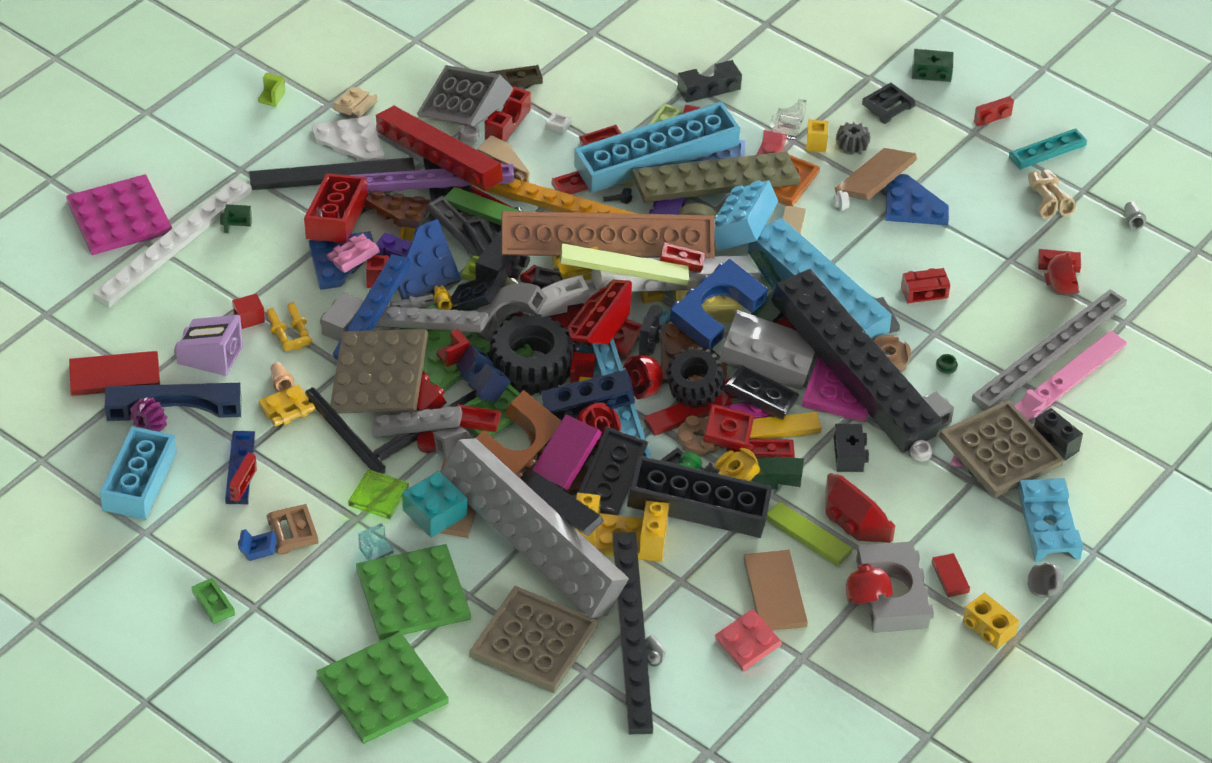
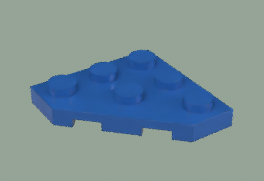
M899 174L886 185V221L948 225L949 205L908 174Z
M436 219L416 227L414 238L405 257L410 258L412 264L397 288L402 300L434 290L436 285L440 287L441 285L444 286L461 279L439 220Z
M371 231L354 233L349 237L350 239L353 236L358 237L364 234L367 239L374 242ZM308 240L320 290L341 287L346 282V278L351 273L354 274L363 264L362 262L343 273L335 266L333 261L331 262L328 259L327 254L332 252L336 246H342L346 243Z

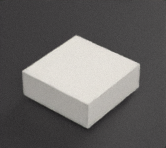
M553 111L545 123V129L564 134L572 122V117Z

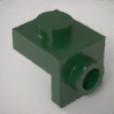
M226 204L224 213L220 214V225H224V233H229L230 225L251 227V206Z

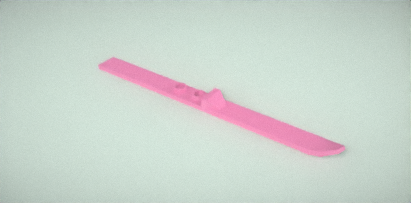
M1109 331L1034 391L1031 389L1027 390L1024 399L1018 402L1015 407L1028 421H1031L1125 347L1127 341ZM954 454L950 463L955 467H966Z

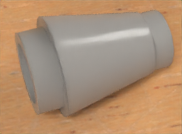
M1135 202L1126 203L1124 209L1127 226L1134 230L1141 229L1145 225L1146 215Z

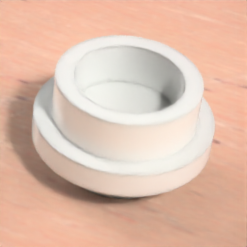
M842 190L837 191V195H834V205L836 208H839V211H844L850 206L849 195Z
M918 440L911 446L910 455L915 460L926 461L932 456V448L928 442Z

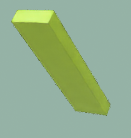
M782 502L776 504L767 513V521L836 566H839L852 554V547Z

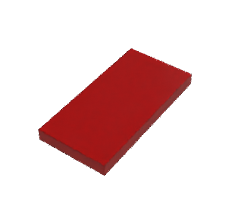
M158 351L69 359L71 396L105 393L106 386L160 385Z

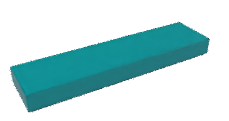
M1075 128L1009 152V158L1019 169H1023L1086 146L1087 139Z

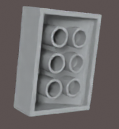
M445 65L417 115L473 127L503 106L513 87L500 74Z
M737 310L719 360L736 368L743 365L771 380L802 390L815 350L797 330Z

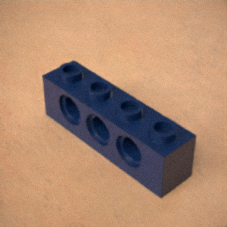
M627 370L616 371L611 374L596 376L588 380L541 391L543 406L561 421L565 415L577 418L584 408L595 403L607 404L605 406H608L610 409L635 403L632 381Z

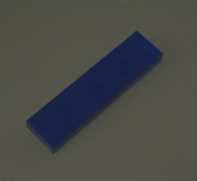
M233 431L225 495L226 504H249L251 481L238 502L230 499L232 494H230L231 488H229V484L247 453L254 454L255 431Z

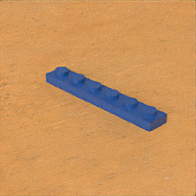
M391 254L346 331H372L410 268L412 264L410 258ZM341 340L339 341L334 352L332 353L334 358L337 360L339 356Z

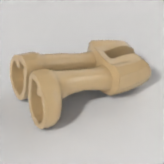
M1042 170L1041 175L1038 171L1028 174L1030 187L1034 193L1040 194L1043 199L1038 208L1042 218L1049 219L1053 217L1057 208L1062 216H1069L1075 211L1076 203L1074 199L1058 187L1059 179L1051 171Z

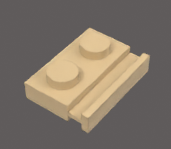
M351 87L334 102L333 110L348 115L356 114L357 118H359L377 102V94L371 96L369 92L359 87Z

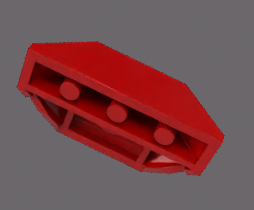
M613 279L609 282L608 286L592 295L567 327L571 340L609 344L630 315L632 282Z
M833 473L827 475L825 488V514L827 517L837 523L848 535H851L857 541L892 542L895 524L888 520L886 514L876 502L844 476Z

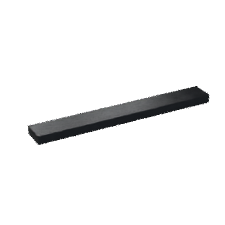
M411 157L249 171L252 190L321 185L326 174L356 175L415 171L414 159Z

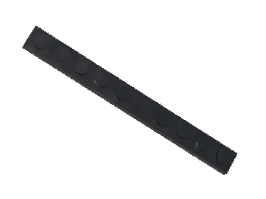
M636 532L613 533L614 564L629 578L617 598L629 735L653 734Z

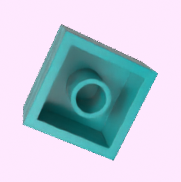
M440 471L402 492L403 511L430 538L467 516V497Z

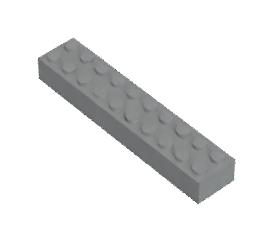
M476 438L459 439L441 473L467 497V503L590 618L607 616L629 578Z

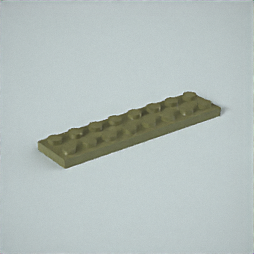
M787 151L644 167L632 170V177L644 203L730 193L736 186H748L758 180L761 182L769 180L772 188L799 185L801 179Z

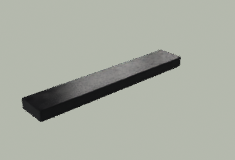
M531 468L527 469L520 478L571 526L586 536L603 523L604 520L601 515Z

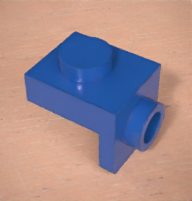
M244 529L240 533L238 548L249 561L274 555L277 536L273 531L251 536Z

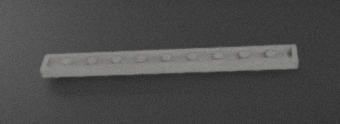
M1109 289L972 395V401L984 410L1000 404L1124 308L1127 299Z

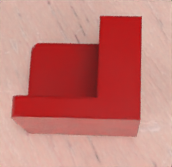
M374 255L367 260V288H372L389 256Z
M257 294L232 300L233 315L240 316L241 329L265 322L264 307Z
M459 329L450 332V345L436 351L437 356L446 367L458 363L470 346V342Z
M573 352L570 384L579 382L580 377L593 378L595 354Z

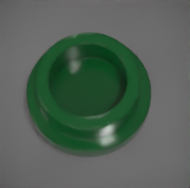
M943 354L936 361V368L941 373L951 374L957 370L958 363L951 354Z

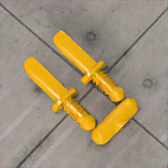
M294 302L289 303L287 308L293 319L291 326L292 328H297L301 338L288 341L284 332L287 329L286 325L280 322L274 308L268 309L267 315L272 324L270 331L272 334L277 335L284 351L301 350L312 343V338L305 327L307 320L301 317Z

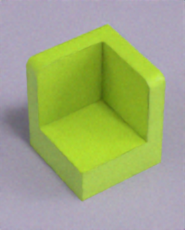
M266 72L263 76L264 90L258 97V102L276 107L285 94V78Z

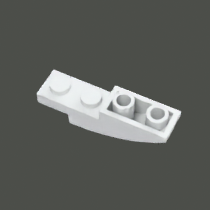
M582 275L541 289L547 299L538 314H541V317L567 312V308L570 305L586 302L597 292L593 280H584ZM522 312L523 314H529V315H531V316H535L534 314H531V313Z

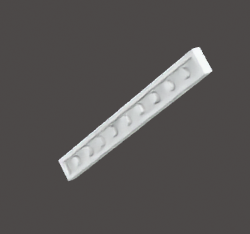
M238 178L233 179L94 291V299L109 308L112 307L220 219V214L224 213L226 204L237 205L252 193V186Z

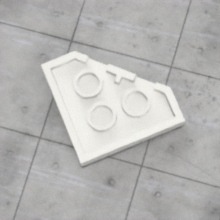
M371 115L312 124V132L317 145L332 147L334 152L346 157L348 155L357 158L358 162L384 160V153Z

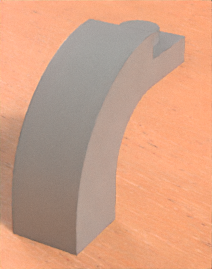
M515 283L501 288L491 304L478 308V312L488 313L489 320L482 332L475 333L480 338L490 341L495 329L510 315L517 312L538 314L547 299L546 295L539 286L529 283Z

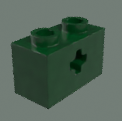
M914 49L912 79L951 82L954 52Z

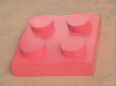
M751 609L715 634L717 642L743 671L782 645L780 638L754 609Z

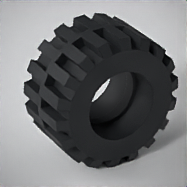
M689 347L688 351L681 350L679 355L675 354L673 356V361H669L667 378L673 398L676 397L677 402H683L684 406L687 407L692 404L693 408H698V405L702 404V407L707 406V402L713 403L715 397L719 398L721 390L724 388V377L721 362L715 353L712 354L711 350L703 351V347H698V349ZM692 374L705 375L702 379L697 381H690L686 379L688 376Z

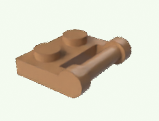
M307 504L273 511L267 515L268 524L272 526L273 532L277 536L276 548L279 554H287L292 549L318 544V536ZM283 520L287 521L292 536L290 539L285 538L280 522Z

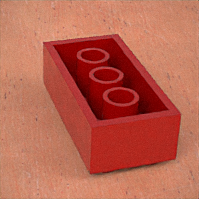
M338 174L325 175L304 216L306 239L347 243L365 206V200L368 196L367 177Z

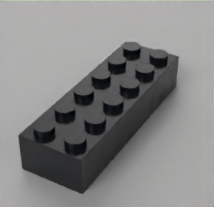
M638 455L627 507L645 511L646 501L669 503L668 517L761 538L766 523L772 486Z

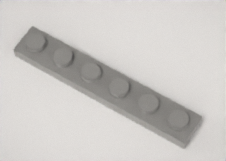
M393 306L385 308L375 326L450 331L459 329V331L482 332L489 317L487 312Z

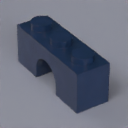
M470 345L456 365L461 372L460 376L469 382L468 386L477 391L476 395L484 401L489 399L496 403L511 381L502 371L492 367L494 362L487 353Z

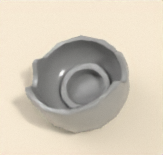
M1045 562L1042 565H1034L1028 574L1027 584L1030 592L1035 596L1051 598L1062 590L1064 576L1060 567L1053 563Z

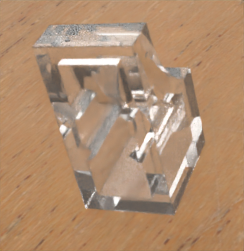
M799 99L796 104L789 108H778L776 116L773 115L770 122L773 132L784 134L787 136V139L796 141L805 117L807 100Z

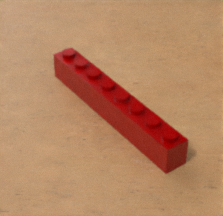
M395 105L376 115L378 133L479 189L486 191L503 181L500 162Z

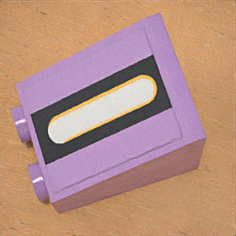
M229 315L193 319L189 327H185L180 342L178 341L175 345L174 353L177 356V364L227 376L243 347L240 316Z

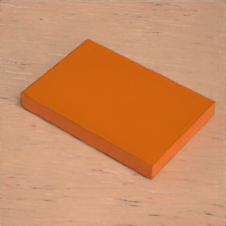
M789 155L801 178L800 184L773 187L778 203L794 206L818 175L820 167Z

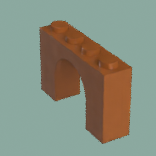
M524 390L510 403L505 415L526 432L530 441L529 448L518 451L508 449L484 430L476 437L479 442L519 478L524 475L522 472L525 469L527 470L535 465L537 462L535 459L541 456L561 423L560 419Z

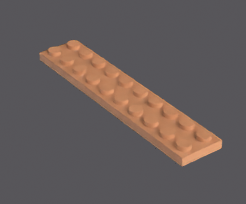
M502 211L501 255L561 256L562 244H568L584 248L597 246L598 250L640 258H660L665 242L705 253V258H715L714 215Z

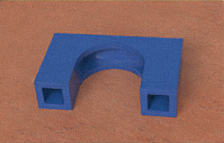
M728 259L724 264L720 263L710 276H705L695 289H690L680 302L676 301L670 309V322L705 350H711L723 339L724 326L707 314L702 304L714 296H727L753 313L766 302L768 288L734 261Z

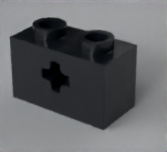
M1050 408L1035 418L1034 428L1060 454L1064 461L1080 451L1083 433L1055 410Z
M835 424L833 441L836 471L864 472V465L869 462V450H865L864 447L867 446V433H863L862 424Z

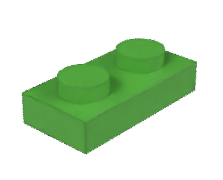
M213 577L192 586L193 595L213 624L235 615L233 606Z

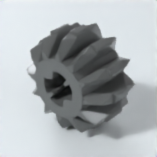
M846 122L845 125L839 127L836 134L838 149H843L844 153L851 152L853 154L857 152L860 154L862 150L865 151L870 142L868 127H863L862 123L855 124L853 122L849 124Z

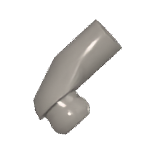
M650 635L645 639L646 645L651 650L650 654L647 655V661L651 666L656 667L662 664L666 650L654 635Z

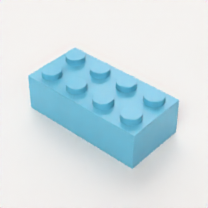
M758 180L748 186L743 187L740 185L731 190L717 217L714 219V240L719 250L757 241L778 203L769 180L763 182Z
M131 427L100 491L102 511L147 519L177 454L175 435Z

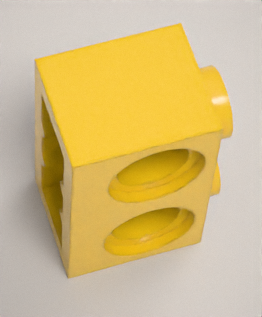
M985 592L965 606L963 622L966 626L977 632L987 643H990L996 649L1009 641L1017 633L1019 619Z

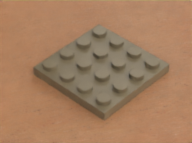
M426 329L343 331L330 406L338 414L416 412L428 338Z
M1009 400L945 428L939 434V438L994 498L1018 487L1020 480H1033L1062 466L1064 462L1060 454Z
M514 586L470 649L469 657L555 693L597 629L598 620Z

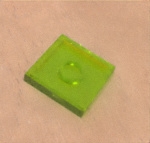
M367 469L348 500V505L391 519L402 501V492L409 489V482Z

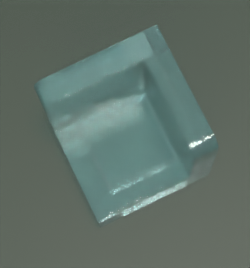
M382 523L358 533L359 549L368 561L383 558L394 553V548L385 538V526Z

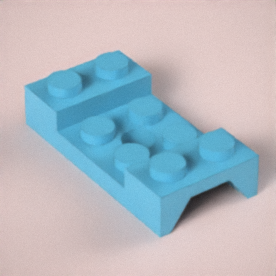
M1065 478L1020 480L1018 495L1035 562L1041 561L1048 554L1056 552H1069L1075 559H1081L1083 545L1079 530H1075L1068 503L1069 492ZM1045 520L1053 521L1055 524L1049 525Z

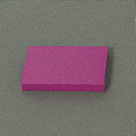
M565 415L532 470L553 484L568 490L602 432L569 415Z

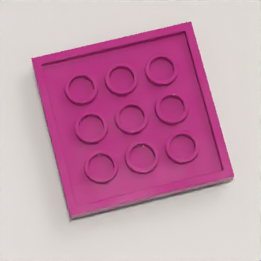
M146 174L66 195L67 203L91 255L164 236L172 229Z

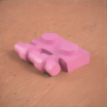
M361 234L358 237L353 236L346 244L333 248V251L328 253L327 257L331 262H334L339 270L345 273L378 254L380 250L377 244L367 239L364 234Z

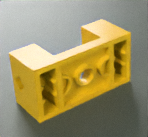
M577 493L576 499L601 515L604 520L588 536L579 530L577 531L603 555L614 556L613 533L636 532L638 559L662 562L668 526L669 503L646 501L644 518L601 514L600 495Z

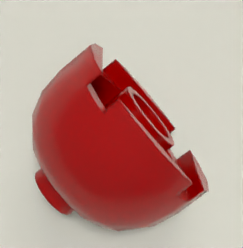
M1070 252L1057 255L1051 259L1048 264V273H1044L1047 286L1051 285L1056 293L1065 296L1080 293L1075 268L1071 263L1072 257Z
M645 355L631 356L626 359L623 368H626L625 370L628 371L636 399H646L655 395L661 389L663 383V371L658 361Z
M605 403L592 404L584 408L577 416V420L602 432L593 448L598 447L606 427L621 432V422L617 412L613 408L610 409L608 406H605L607 405Z
M871 564L857 566L858 570L852 572L847 578L846 597L849 603L852 599L853 603L857 604L877 601L882 594H885L886 598L893 595L892 583L888 574L880 568L872 567Z

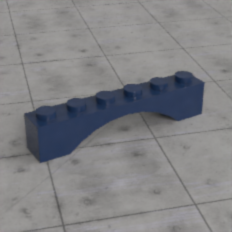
M240 382L106 386L105 391L107 421L131 420L130 415L132 413L130 408L137 401L145 398H154L156 402H160L161 407H192L209 412L218 418L241 417L242 412Z

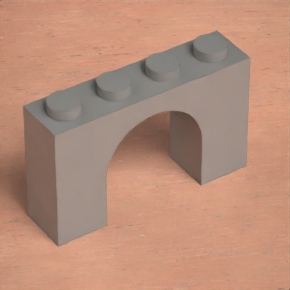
M913 541L859 545L856 556L857 566L871 564L872 567L884 570L889 577L899 579L909 589V592L901 597L879 599L870 603L869 618L873 633L929 628L930 619L934 617V610L932 604L929 605L928 603L929 590L923 584L924 570L919 568V551L914 549Z

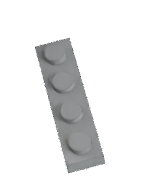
M460 406L381 415L374 418L371 431L373 437L459 427L462 410Z

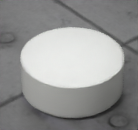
M463 125L460 128V138L465 142H475L480 138V128L477 125L473 127Z

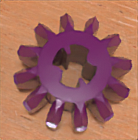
M154 398L141 399L130 408L132 413L130 418L134 422L132 425L138 428L160 432L167 426L165 420L168 417L164 414L165 409L161 408L160 402H156Z

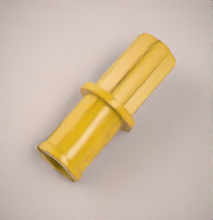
M436 285L434 287V302L438 305L439 309L450 310L452 302L450 301L451 296L449 292L446 291L443 285L440 287Z

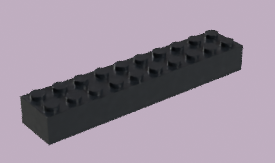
M811 268L776 283L771 299L863 408L868 410L869 415L902 453L909 450L918 440L928 441L937 436L943 421L941 417Z

